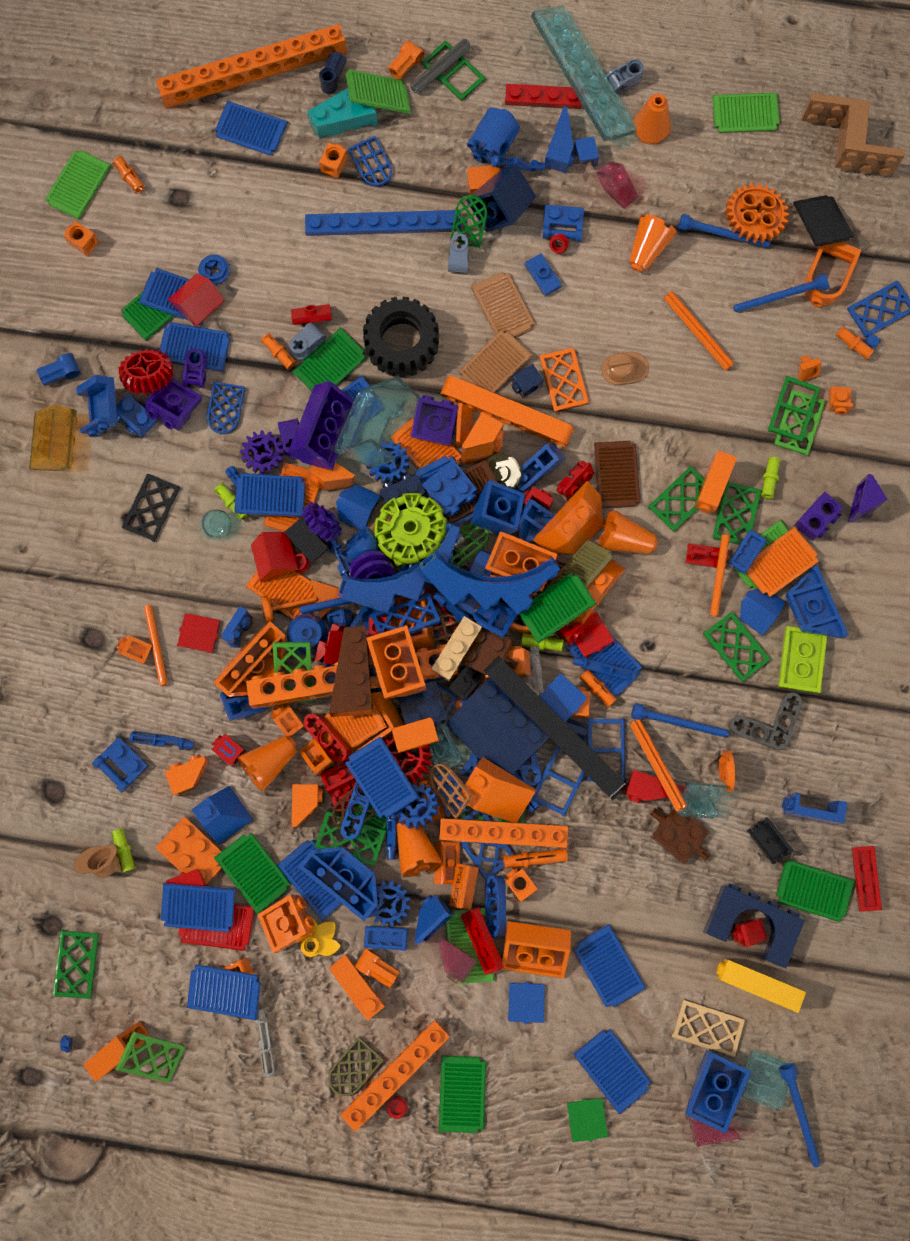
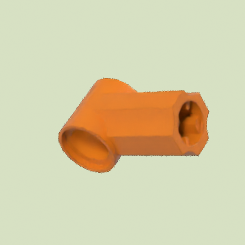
M407 40L402 45L399 55L388 66V71L392 77L401 80L413 65L417 66L424 58L425 51L412 41Z
M365 948L354 967L390 988L400 971L381 960L382 958L373 951Z

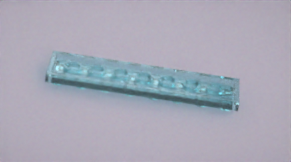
M562 5L533 11L530 17L603 141L634 134L636 131L635 125L565 7Z

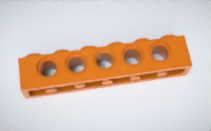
M441 819L440 840L567 848L568 826Z
M434 1019L342 1111L340 1116L354 1132L450 1037L448 1031Z

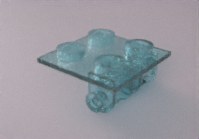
M688 783L681 793L687 807L677 812V814H680L682 817L713 819L717 817L718 810L714 806L728 787L716 784Z

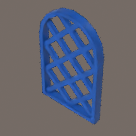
M213 382L207 422L215 433L228 434L237 427L240 420L245 386ZM218 385L225 386V388L221 390ZM216 387L219 392L214 395ZM232 388H238L239 390L234 392ZM230 389L233 394L226 398L223 392ZM242 391L241 398L239 399L237 394ZM221 394L224 400L218 403L215 398ZM235 396L238 402L232 405L229 399ZM212 401L216 403V406H214L213 408H211ZM227 402L230 407L224 411L221 405ZM237 405H239L238 413L234 409ZM219 407L222 413L215 416L212 411ZM230 410H233L236 414L232 418H229L226 414ZM210 413H211L212 416L214 417L211 421H210ZM224 415L227 421L221 424L218 419ZM237 418L236 423L234 425L232 420ZM217 421L220 425L216 429L211 426V423ZM230 422L232 428L226 431L224 426Z

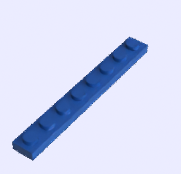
M455 210L305 214L306 236L452 232ZM457 215L456 223L459 222V221H461L460 218L458 217V215Z

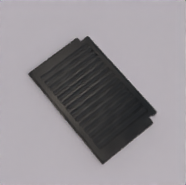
M825 195L793 201L815 247L849 241L850 238L854 237L833 196L828 197Z

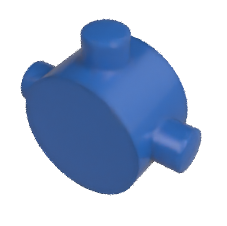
M869 333V337L863 342L875 350L881 339Z
M64 1035L61 1038V1051L70 1052L72 1049V1037Z

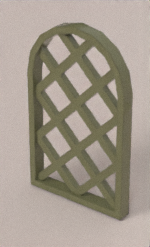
M358 1036L330 1070L328 1081L331 1089L340 1096L353 1095L361 1089L362 1085L384 1059ZM358 1041V1049L350 1050ZM360 1042L363 1043L368 1049H361ZM369 1051V1059L361 1060V1052ZM358 1052V1060L351 1061L350 1053ZM371 1052L379 1059H372ZM348 1054V1061H341ZM369 1062L370 1070L362 1071L361 1063ZM372 1062H379L372 1070ZM359 1063V1071L351 1072V1064ZM340 1064H348V1072H340ZM337 1066L338 1073H332L333 1069ZM369 1073V1075L362 1082V1074ZM359 1074L360 1082L352 1083L351 1075ZM338 1075V1084H332L331 1076ZM341 1075H349V1083H341ZM353 1085H359V1086L352 1092V1086H353ZM341 1086H349V1093H341Z

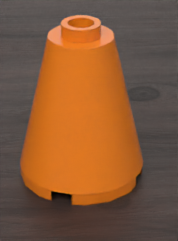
M662 94L652 95L633 121L634 134L636 133L639 140L646 144L660 143L668 137L671 130L668 100Z
M650 214L641 215L629 259L633 270L641 273V271H646L675 237L677 231L672 225L668 228L664 225L666 221Z
M615 510L613 512L610 511L602 526L604 534L599 537V545L611 551L649 554L651 551H655L658 544L655 534Z
M283 736L238 757V762L245 774L253 779L252 783L259 790L263 791L297 753L295 749L297 744L291 737Z
M400 822L397 824L400 872L403 877L420 875L419 872L425 870L426 873L430 872L442 864L440 856L421 825L416 830L413 825L408 829L405 824L401 825Z

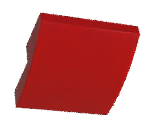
M347 761L320 774L334 806L356 784L354 776L345 764ZM353 791L346 797L347 799H351ZM345 801L344 809L348 808L350 801ZM342 802L339 803L336 809H342Z

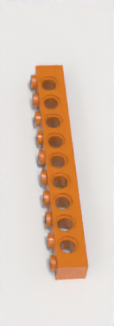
M340 24L155 80L164 106L169 108L327 60L330 54L335 51L340 52L342 55L346 54V42Z
M446 644L439 645L434 650H429V648L416 650V656L420 663L424 680L441 677L431 671L433 666L429 664V661L434 657L438 658ZM370 660V669L375 668L373 660ZM338 662L334 663L333 667L326 668L325 665L313 667L314 670L309 671L296 669L291 674L277 672L273 673L272 677L264 678V676H254L251 678L252 680L246 681L249 705L252 709L332 696L334 683H327V678L330 675H336ZM456 669L453 675H458V669ZM377 675L371 677L372 689L381 687ZM310 678L317 680L313 687L306 686V682ZM291 681L295 682V688L287 691L286 684ZM267 686H275L272 694H265Z

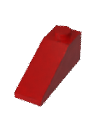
M636 770L631 771L624 793L625 796L629 797V801L640 804L641 801L669 798L657 777ZM676 784L682 796L693 794V789Z

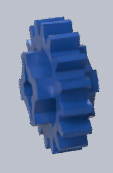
M392 440L389 442V445H386L385 441H382V446L376 443V449L369 450L371 456H366V460L369 462L366 464V467L370 470V476L375 475L376 482L382 479L383 484H386L387 480L394 482L395 478L401 481L400 475H407L405 469L410 467L409 463H407L409 455H405L407 453L406 449H401L400 443L394 446ZM377 456H379V461H377L375 465V460ZM400 460H401V465H400V467L397 469V464H398V463L400 462Z
M415 783L413 784V789L419 798L395 812L394 815L397 819L399 818L398 821L401 825L405 824L408 829L413 825L418 830L420 824L426 828L427 821L434 822L432 815H438L435 808H438L439 804L436 802L438 797L436 794H433V790L430 787L426 789L425 784H421L419 788ZM421 794L426 796L428 800L422 799ZM404 812H406L407 814H410V815H411V818H408L407 816H405V815H404Z
M385 880L382 881L381 887L376 884L377 895L380 898L379 905L368 916L369 918L376 917L375 924L381 920L383 927H385L387 922L392 927L395 920L398 923L402 922L401 915L404 917L408 916L404 911L411 908V906L406 905V902L411 900V898L405 897L407 889L400 890L402 884L399 883L395 887L393 880L390 881L389 885L386 884ZM384 889H392L397 893L389 895ZM396 897L391 904L392 909L386 907L380 910V907L385 903L384 898L389 900ZM402 899V908L398 912L396 909L397 901ZM381 912H388L392 918H385L379 914Z

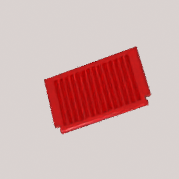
M234 904L233 927H229V932L179 928L178 936H182L180 942L245 951V945L250 944L255 910L251 906Z

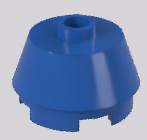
M301 614L295 617L289 623L286 633L288 642H310L311 654L316 653L319 641L327 640L328 636L327 627L323 620L313 614ZM298 647L295 651L306 654V647Z

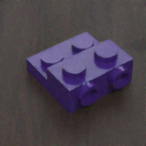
M171 378L172 382L167 383V387H162L161 391L156 390L145 401V411L151 419L156 420L158 418L163 421L166 428L170 430L175 428L179 431L190 419V413L202 401V395Z
M423 395L422 398L419 397L416 402L410 437L450 446L458 406H454V402L442 400V402L434 401V397Z

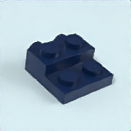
M412 474L403 476L398 483L388 482L380 490L384 504L394 497L395 499L401 497L405 493H419L426 497L418 475L412 476ZM406 504L398 506L400 511L407 509ZM419 504V506H417V508H419V509H421V510H422L423 507H424V505H421V504Z
M436 680L425 683L427 688L425 691L398 697L405 724L432 717L434 726L437 728L443 726L444 721H448Z

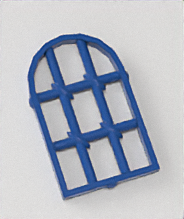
M376 136L348 148L360 172V176L367 184L379 187L385 185L390 180L392 175L391 165ZM375 140L380 149L376 152L375 150L373 151L369 143ZM367 144L371 154L365 156L360 146ZM357 148L362 158L356 160L351 150ZM382 153L386 164H380L376 155ZM374 158L378 167L375 169L370 168L366 159ZM364 162L369 172L363 174L358 163ZM387 166H389L390 170L388 177L383 170ZM381 171L385 180L378 183L373 173ZM370 175L375 183L368 181L365 176Z

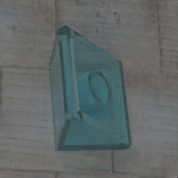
M443 723L436 727L439 742L428 744L430 747L429 753L432 754V758L429 759L432 763L430 768L436 764L444 763L452 769L464 763L447 724ZM439 766L443 772L447 771L444 767ZM435 769L434 775L437 776L440 772Z

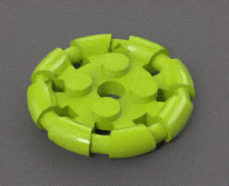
M405 493L399 498L395 499L394 497L381 508L380 516L376 518L374 526L375 538L379 541L378 546L381 551L393 560L395 558L399 560V563L404 564L420 563V560L427 558L434 551H437L447 535V518L443 516L444 511L442 507L432 498L423 497L419 493ZM406 504L407 509L400 511L398 506ZM419 504L424 505L422 510L417 508ZM388 516L392 517L390 522L386 521ZM435 516L436 520L430 522L429 517ZM409 523L416 525L415 530L412 532L405 530L406 525ZM391 533L392 538L386 539V534ZM431 533L436 535L434 540L429 538ZM399 545L404 547L402 552L397 551ZM422 546L423 550L416 553L415 549Z

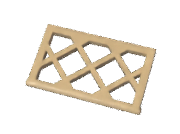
M682 1000L672 1037L735 1058L745 1019ZM686 1005L696 1008L698 1014L687 1019L684 1013ZM709 1012L718 1015L720 1020L709 1026L704 1014ZM701 1017L706 1028L695 1033L689 1022ZM729 1019L739 1022L737 1030L732 1033L725 1023ZM686 1024L692 1034L688 1038L678 1035L680 1027ZM722 1024L728 1035L716 1040L711 1029ZM708 1031L714 1042L709 1045L700 1042L697 1037ZM730 1038L733 1044L731 1052L721 1049L719 1044Z

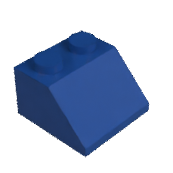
M488 480L475 504L471 524L499 534L500 531L509 535L513 534L518 530L525 494Z

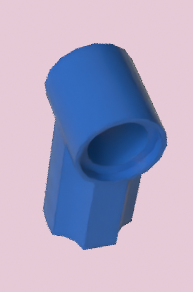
M72 353L63 354L57 358V361L37 369L39 378L44 386L61 379L76 378L81 373Z

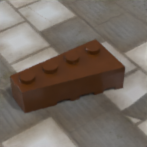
M366 626L344 627L329 709L331 717L374 713Z

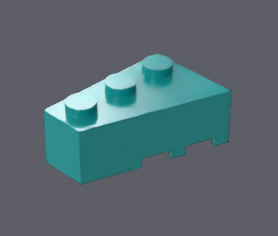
M348 88L307 111L309 124L318 138L340 134L344 130L353 128L357 130L362 126L370 124L372 126L378 125L377 112L374 108L351 103Z

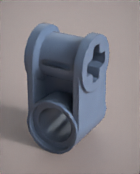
M633 59L610 70L606 74L605 78L612 84L613 92L616 95L641 82L644 68L643 63L638 59Z
M457 233L453 235L450 242L448 272L468 273V239L464 234ZM458 238H462V242H465V245H461V248H457V245L454 244V242L458 241Z
M312 322L308 323L291 339L289 344L291 356L298 361L306 359L308 355L323 344L326 335Z

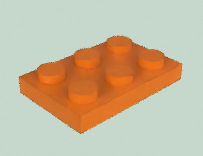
M185 816L155 847L180 872L187 873L199 868L206 886L222 870L221 866L214 859L222 850Z

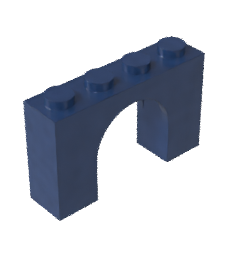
M731 883L728 886L722 885L703 933L727 942L738 915L749 909L758 910L766 916L771 927V935L762 959L786 969L805 920L799 918L800 914L788 909L785 912L780 910V905L768 900L767 903L760 901V896L748 892V895L740 892L741 888Z

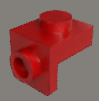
M532 487L530 492L526 490L524 493L525 497L522 508L524 509L528 500L532 499L549 510L554 499L551 498L552 495L547 491H540Z

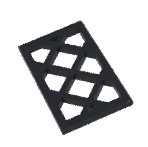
M147 474L122 528L155 542L180 486ZM149 480L156 482L158 488L147 492L146 487ZM166 488L174 489L171 498L166 500L162 490ZM160 492L163 501L152 505L149 495ZM146 497L149 507L138 511L137 506L141 498ZM165 505L166 508L162 517L157 519L154 509ZM151 510L154 520L143 524L140 514ZM137 516L140 526L135 528L128 526L132 517ZM156 524L157 528L153 536L147 534L145 527Z

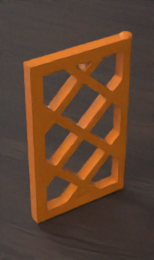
M574 348L539 356L554 412L589 404ZM571 354L573 360L571 365L561 360L564 355ZM551 358L556 361L551 370L546 367L545 359ZM559 363L569 368L564 377L554 372ZM571 370L576 372L577 384L567 379ZM551 375L561 380L557 389L551 385ZM564 382L574 387L569 396L559 391ZM576 390L581 391L583 400L576 401L572 399ZM556 395L566 399L564 405L557 406Z

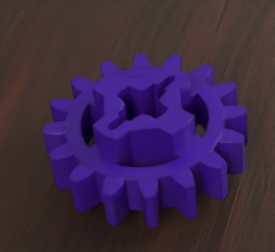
M261 430L260 435H257L254 431V437L246 436L248 442H242V446L245 449L240 450L241 455H243L241 459L243 463H246L247 469L253 467L254 473L260 470L261 474H264L267 469L272 473L271 468L274 466L278 469L277 462H283V458L280 456L285 454L284 450L281 449L283 447L282 442H278L279 438L277 435L272 438V432L270 431L267 435H265L263 430ZM271 443L275 446L276 452L270 449ZM264 450H266V453H262L261 455L259 454V451L263 452ZM250 452L255 455L254 461L250 459Z
M311 502L302 510V516L305 518L304 522L309 524V530L312 533L314 532L315 535L318 534L321 539L325 538L327 542H333L342 534V528L338 526L340 523L335 520L336 516L332 511L326 510L323 505L319 506L318 503L315 502L313 504Z

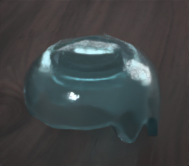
M217 509L206 512L200 522L201 533L207 539L221 540L229 534L232 527L230 516L225 511Z

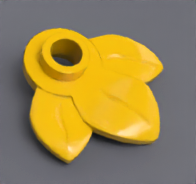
M314 920L315 927L313 930L315 934L301 942V951L308 957H314L318 954L330 956L336 953L341 945L333 940L336 930L335 923L324 922L318 925ZM310 942L315 943V948L313 950H309L308 944Z

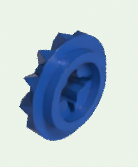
M220 255L206 256L199 264V275L209 278L212 284L218 285V283L225 282V279L229 276V264ZM217 266L219 272H215L212 275L209 269H214Z

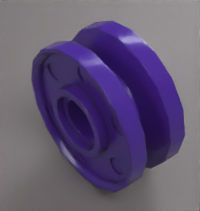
M368 551L359 555L353 560L349 568L350 576L359 579H377L395 574L389 557L381 551Z

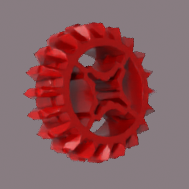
M146 348L145 351L131 352V356H125V361H121V366L118 367L119 379L125 390H129L130 393L135 392L137 395L144 393L145 396L147 393L151 392L154 394V391H161L162 387H167V383L172 382L171 378L174 372L172 362L167 354H163L161 350L156 351L155 348L151 351Z
M393 734L391 735L392 740L389 741V739L385 738L384 741L409 782L412 781L413 784H417L415 779L418 777L420 780L424 779L422 773L429 774V770L426 768L432 766L431 761H429L432 758V754L429 753V745L418 747L420 758H416L415 755L411 754V750L398 753V751L393 752L397 748ZM410 767H415L410 772H407Z

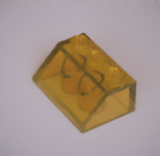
M54 404L35 412L30 470L64 471L71 468L74 461L72 455L76 440L74 434L77 425V410Z

